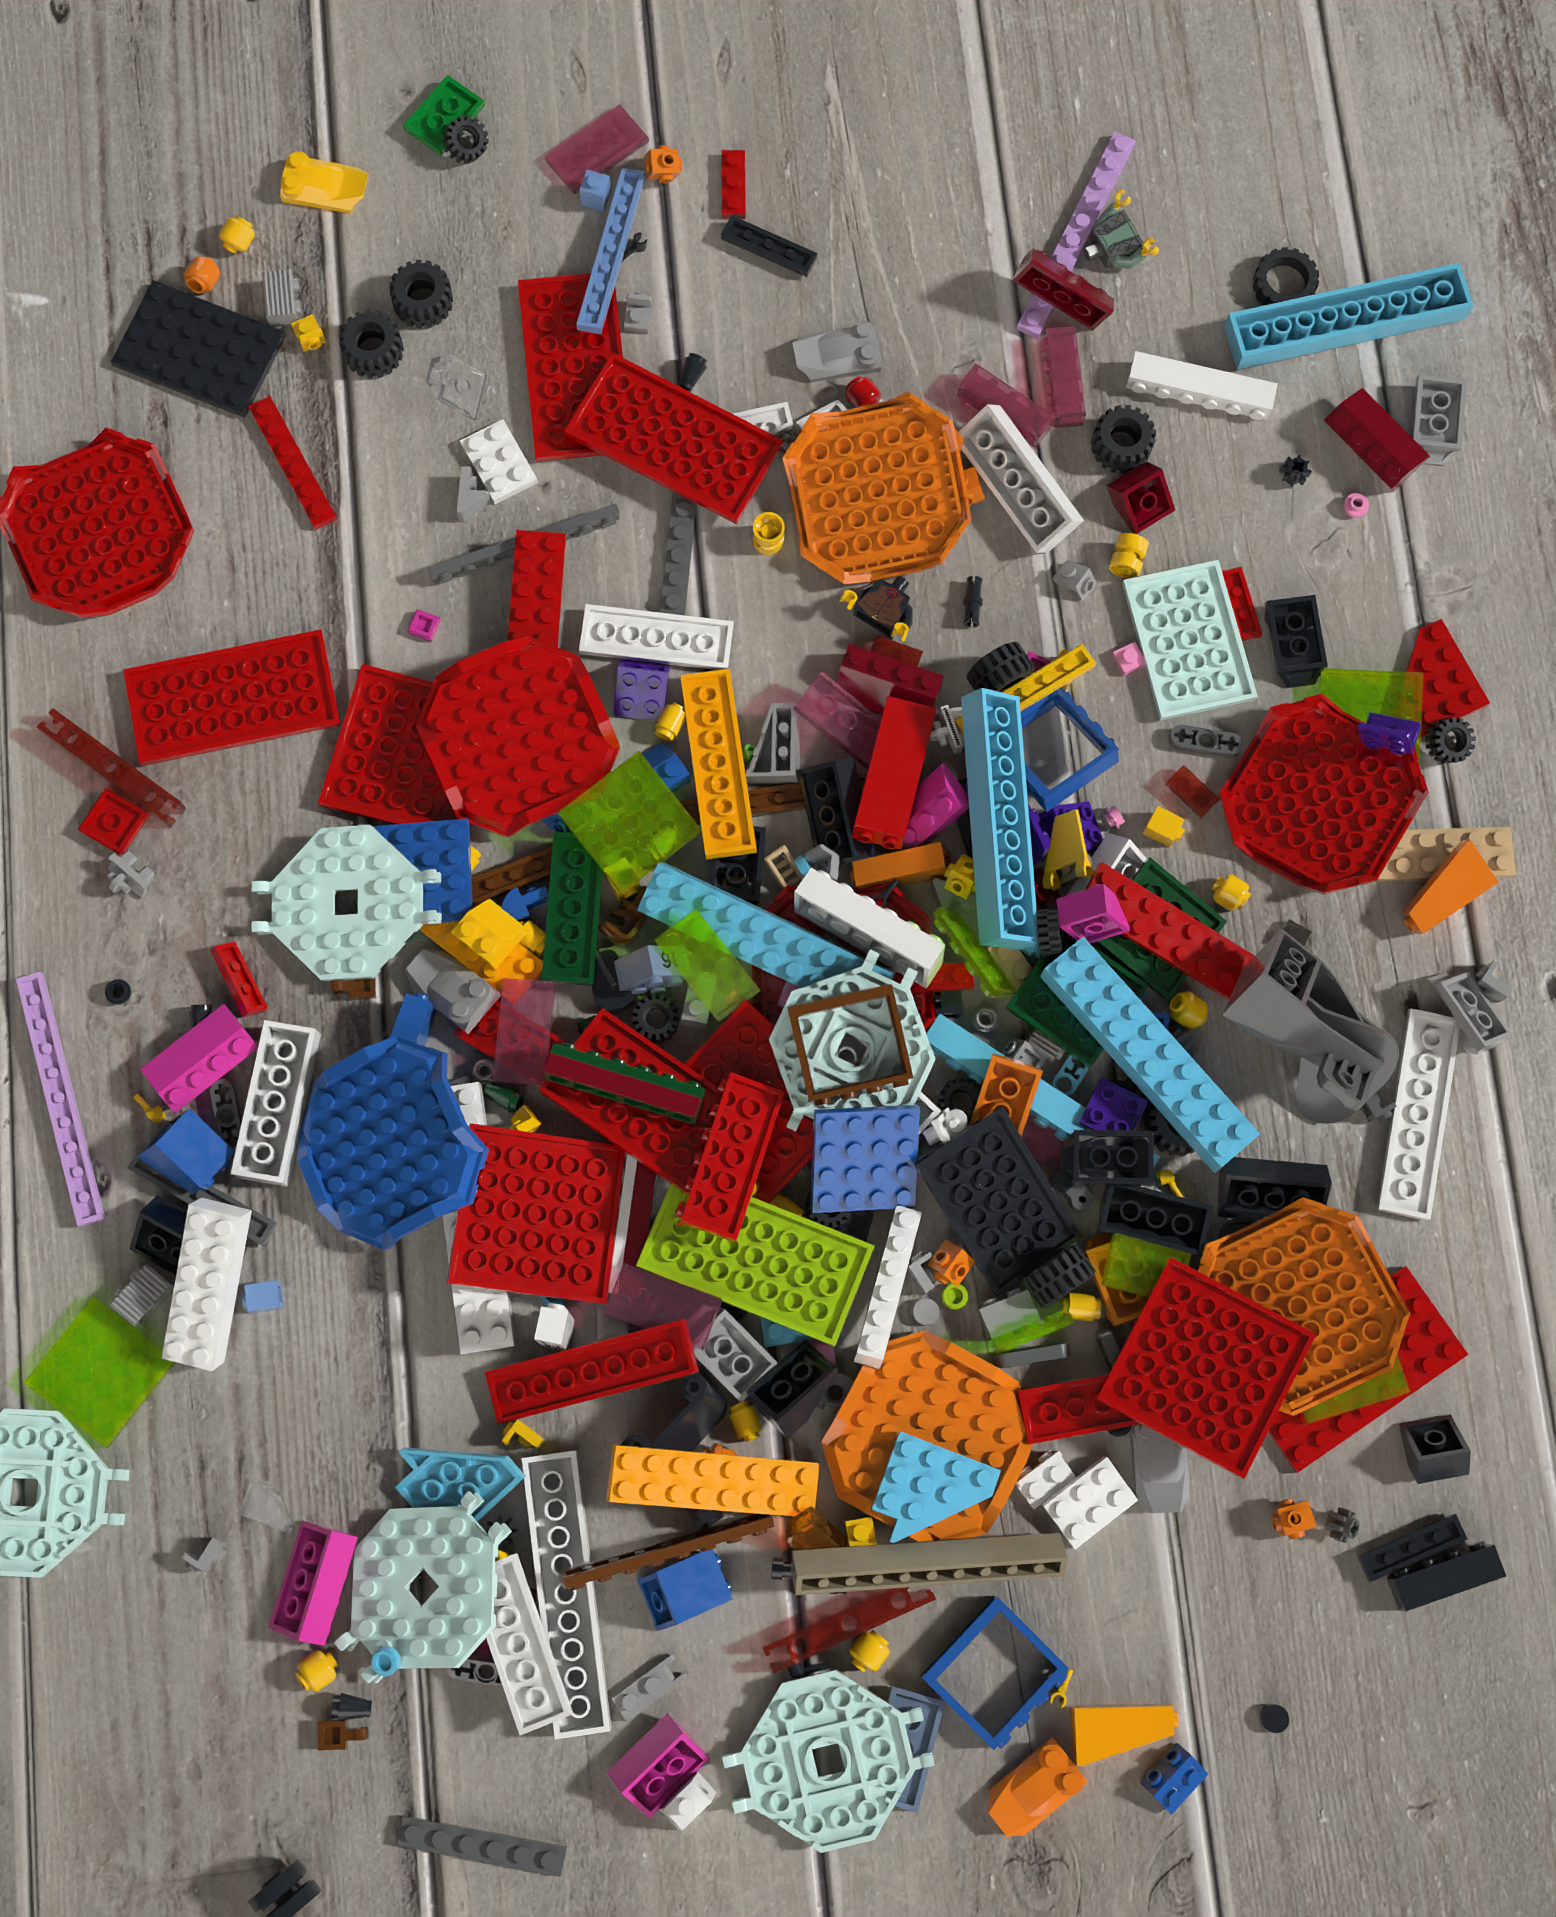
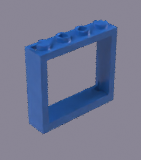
M1061 688L1021 711L1022 729L1056 706L1096 747L1101 755L1051 790L1025 764L1027 792L1046 812L1119 762V748L1115 745L1114 739L1108 738L1099 723L1096 721L1092 722L1086 710L1081 705L1077 706L1069 692L1065 693Z
M994 1596L921 1674V1677L995 1750L997 1747L1002 1749L1012 1737L1009 1734L1016 1726L1020 1729L1029 1720L1030 1715L1028 1713L1034 1706L1039 1708L1049 1698L1047 1692L1053 1686L1057 1688L1068 1677L1066 1672L1069 1668L997 1596ZM1000 1611L1056 1668L992 1737L936 1679Z

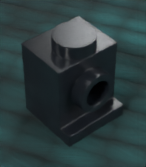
M961 990L934 992V1005L939 1006V1009L935 1011L936 1019L939 1014L946 1018L961 1017Z
M686 1509L700 1530L707 1529L724 1517L719 1510Z

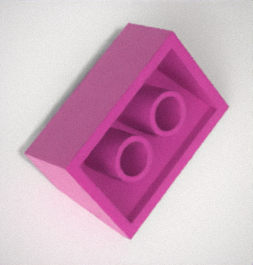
M945 763L941 764L917 786L903 842L905 849L928 845L969 809L967 792Z
M667 1713L606 1773L621 1794L648 1818H651L710 1758L682 1726Z

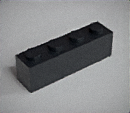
M1484 1541L1476 1542L1469 1545L1470 1550L1460 1553L1459 1550L1450 1551L1443 1554L1445 1559L1435 1562L1434 1558L1419 1562V1568L1410 1571L1409 1567H1405L1393 1572L1395 1576L1387 1580L1398 1610L1406 1612L1507 1577L1495 1545H1485Z

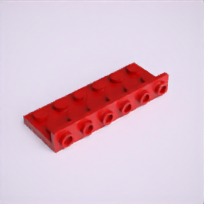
M730 1072L725 1079L721 1078L716 1093L720 1094L718 1102H713L708 1117L712 1118L709 1128L705 1127L702 1132L700 1142L704 1144L701 1152L697 1151L694 1156L692 1167H695L693 1177L688 1176L683 1191L687 1192L684 1202H679L675 1216L679 1217L677 1225L681 1227L685 1224L736 1242L785 1092Z

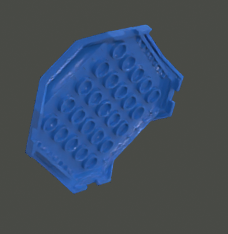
M394 1036L364 1047L323 1071L314 1083L299 1135L297 1161L317 1209L338 1231L380 1249L389 1250L399 1239L428 1223L473 1204L479 1186L476 1184L480 1169H484L489 1149L466 1123L447 1079V1053L420 1045L416 1041L403 1036Z

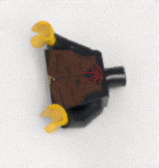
M897 576L892 584L881 579L877 583L867 584L854 591L846 590L839 602H848L847 609L849 610L855 604L853 612L855 617L892 640L898 634L902 636L901 641H905L908 631L913 625V608L909 604L910 597L904 593L909 582L901 576Z

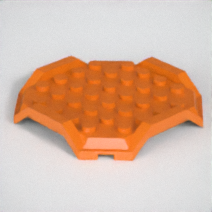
M906 392L888 401L840 412L811 413L803 425L801 433L782 457L797 521L800 555L844 585L873 583L881 579L887 580L897 576L920 573L940 566L944 563L972 521L953 420L930 407L910 392Z
M1302 1197L1285 1208L1233 1234L1206 1244L1198 1272L1317 1334L1279 1411L1294 1416L1393 1369L1410 1312L1358 1215Z
M926 1330L888 1341L880 1369L862 1364L834 1420L820 1441L836 1497L888 1526L894 1527L895 1518L871 1510L897 1434L901 1431L1001 1470L992 1497L908 1537L917 1542L970 1539L988 1533L1003 1510L1033 1444L1028 1445L1018 1395V1391L1021 1390L1019 1381L978 1356Z

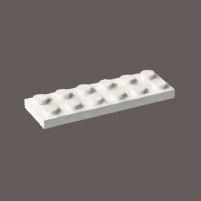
M585 604L579 654L711 670L728 669L734 621Z
M513 1554L495 1562V1574H497V1597H494L496 1627L486 1639L519 1735H523L573 1714L518 1554Z

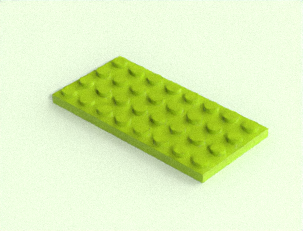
M670 1184L636 1266L638 1268L831 1346H836L874 1250V1245L753 1197L750 1198L736 1242L685 1224L681 1227L677 1225L679 1217H676L675 1213L679 1202L685 1201L686 1194Z

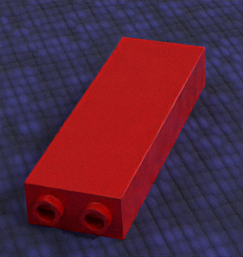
M887 696L852 838H856L863 843L872 842L880 844L887 849H902L936 708Z

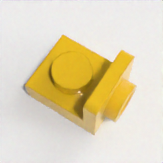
M313 314L291 323L304 352L315 350L321 344L326 343L323 332L319 328Z
M524 1105L511 1118L513 1125L509 1129L534 1133L542 1123L529 1107Z
M517 1420L515 1423L510 1421L501 1433L504 1436L501 1441L503 1444L508 1445L514 1436L519 1434L520 1437L517 1440L529 1449L532 1446L539 1448L545 1440L521 1420Z

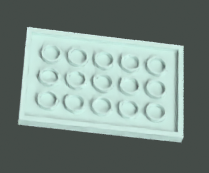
M1219 560L1123 580L1122 586L1140 651L1145 660V669L1160 721L1250 702L1258 698Z

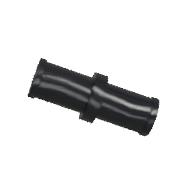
M973 576L967 577L966 596L963 599V605L965 606L963 625L971 628V619L973 628L978 627L980 623V607L983 605V599L981 598L983 579L979 576H975V585Z

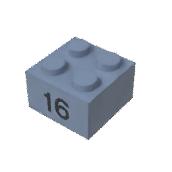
M647 945L614 961L620 991H631V994H640L646 991H650L651 994L662 993L666 991L665 987L680 985L683 983V979L692 976L686 946Z

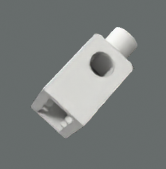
M697 1771L659 1810L678 1831H683L712 1802L717 1792Z

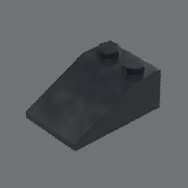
M805 1339L754 1384L746 1394L756 1409L788 1439L809 1420L838 1369Z

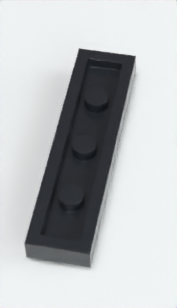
M731 215L721 233L722 240L805 277H808L818 257V253L733 215Z
M1451 1514L1360 1554L1357 1558L1368 1582H1372L1468 1540L1457 1515Z

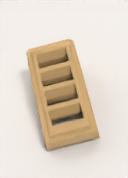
M785 845L778 847L763 857V863L782 890L787 885L792 886L799 880L802 881L804 879L794 858ZM782 855L784 860L774 865L772 861ZM789 864V869L781 874L778 872L780 868ZM793 872L797 875L788 882L784 881V878Z

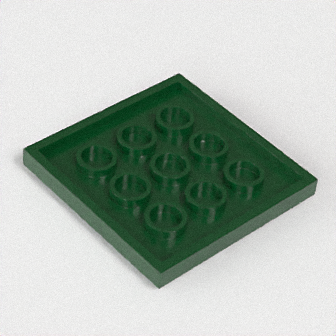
M1151 857L1144 861L1131 879L1217 933L1227 923V920ZM1120 934L1095 942L1136 977L1148 984V987L1165 1001L1171 1000L1188 976Z
M1062 929L1063 950L1065 952L1077 940ZM1093 947L1140 999L1149 985ZM1060 955L1041 957L1005 1009L1090 1069L1104 1048L1040 977L1043 970Z

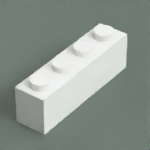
M549 1303L548 1308L541 1306L534 1340L544 1347L563 1351L569 1350L575 1319L565 1306Z

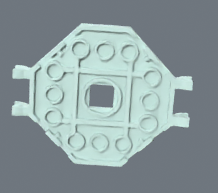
M371 825L320 828L272 882L252 881V892H257L258 895L272 894V922L254 921L252 922V932L258 935L274 934L322 981L373 979L381 971V967L389 959H392L406 944L404 942L414 931L417 932L423 924H442L441 913H437L436 910L423 912V884L441 883V873L436 872V869L419 871ZM358 890V914L335 915L336 892Z
M870 949L861 967L791 992L769 1038L794 1108L786 1127L796 1131L803 1115L814 1118V1110L915 1104L935 1062L934 1053L910 990L918 973L917 971L908 967L901 984L872 971L879 953ZM892 984L914 1078L909 1079V1085L893 1088L891 1083L882 1085L883 1091L867 1094L865 1089L856 1091L857 1097L841 1100L840 1095L830 1097L831 1103L815 1106L814 1101L809 1102L788 1007ZM886 998L798 1018L815 1092L903 1072ZM846 1032L870 1043L859 1067L835 1056Z
M4 1408L0 1412V1576L44 1577L103 1524L124 1525L125 1514L104 1513L108 1480L129 1481L130 1470L109 1469L61 1411ZM13 1478L37 1479L38 1488L36 1505L34 1507L10 1506Z
M468 1491L462 1498L460 1506L389 1509L359 1543L354 1552L351 1629L341 1635L334 1643L340 1651L345 1649L352 1651L358 1642L361 1641L372 1655L384 1646L396 1649L401 1658V1664L398 1669L460 1668L496 1627V1615L494 1614V1597H497L495 1557H498V1545L512 1531L505 1523L500 1525L498 1522H495L487 1534L471 1515L485 1501L478 1493L472 1494ZM424 1569L439 1587L421 1605L410 1592V1584ZM372 1665L361 1674L366 1683H370L372 1680L374 1683H378L383 1678V1676L378 1675L373 1670Z
M836 1669L782 1682L743 1750L724 1754L722 1757L724 1769L744 1764L750 1790V1797L733 1800L734 1814L754 1809L776 1822L777 1825L792 1835L799 1837L820 1853L875 1840L915 1770L934 1766L932 1752L913 1757L905 1724L924 1720L921 1707L901 1712ZM836 1743L839 1744L845 1771L818 1777L812 1749Z

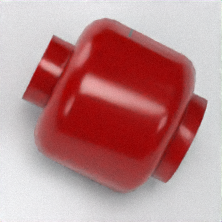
M858 376L846 386L845 397L853 408L878 403L881 398L880 390L868 377L862 378Z

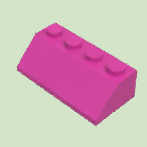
M223 1003L142 1066L140 1070L165 1103L176 1113L258 1049L259 1046Z
M301 1521L270 1620L269 1629L298 1641L325 1646L358 1537L311 1522Z

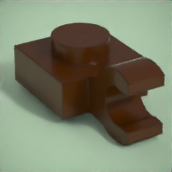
M376 977L373 979L331 980L332 994L349 992L350 1000L376 998Z
M348 1720L318 1722V1751L348 1749V1741L368 1739V1727L348 1728Z

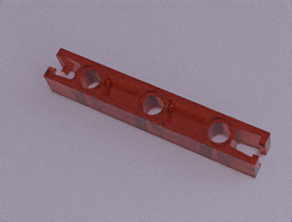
M54 708L48 714L54 719L52 721L54 724L57 725L61 722L64 725L60 728L59 732L55 734L46 727L47 723L43 720L38 724V730L45 737L169 828L173 826L176 819L166 813L163 815L159 811L165 802L172 804V808L178 810L181 814L186 810L181 801ZM77 735V739L73 743H68V739L71 736ZM117 764L115 770L107 772L108 766ZM156 793L153 800L146 801L148 794Z
M910 1587L886 1589L762 1646L765 1655L769 1656L771 1655L769 1650L783 1645L787 1646L790 1657L777 1665L774 1662L770 1663L773 1674L932 1602L936 1598L930 1589L926 1590L927 1596L914 1601L911 1600V1596L908 1593V1588ZM898 1592L903 1593L906 1598V1602L901 1608H895L891 1603L892 1596ZM847 1615H852L856 1618V1626L850 1631L844 1630L841 1625L842 1619ZM796 1638H802L807 1643V1648L803 1653H795L791 1648L792 1642Z

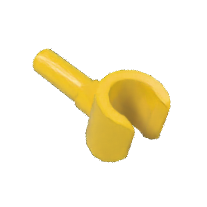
M139 1094L134 1096V1099L142 1106L147 1117L153 1123H158L166 1118L159 1105L151 1108Z
M1164 1169L1156 1172L1160 1185L1168 1183L1175 1196L1183 1197L1174 1182L1175 1177L1171 1170Z
M1068 1669L1066 1680L1058 1689H1054L1050 1693L1051 1704L1056 1695H1061L1063 1700L1060 1703V1708L1066 1705L1067 1698L1065 1692L1073 1670Z

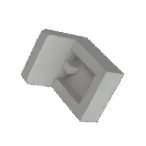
M1067 559L1053 577L1055 584L1075 591L1080 600H1084L1096 585V580L1090 568Z
M822 844L805 853L804 858L814 864V870H822L832 880L837 881L840 855Z
M1493 960L1488 965L1483 964L1475 975L1478 978L1476 983L1489 1000L1502 1002L1508 998L1513 989L1491 975L1498 965V962Z
M212 1537L200 1558L190 1552H185L181 1558L187 1561L185 1564L187 1568L198 1574L200 1571H210L214 1563L218 1565L226 1553L224 1547L227 1542L219 1537Z

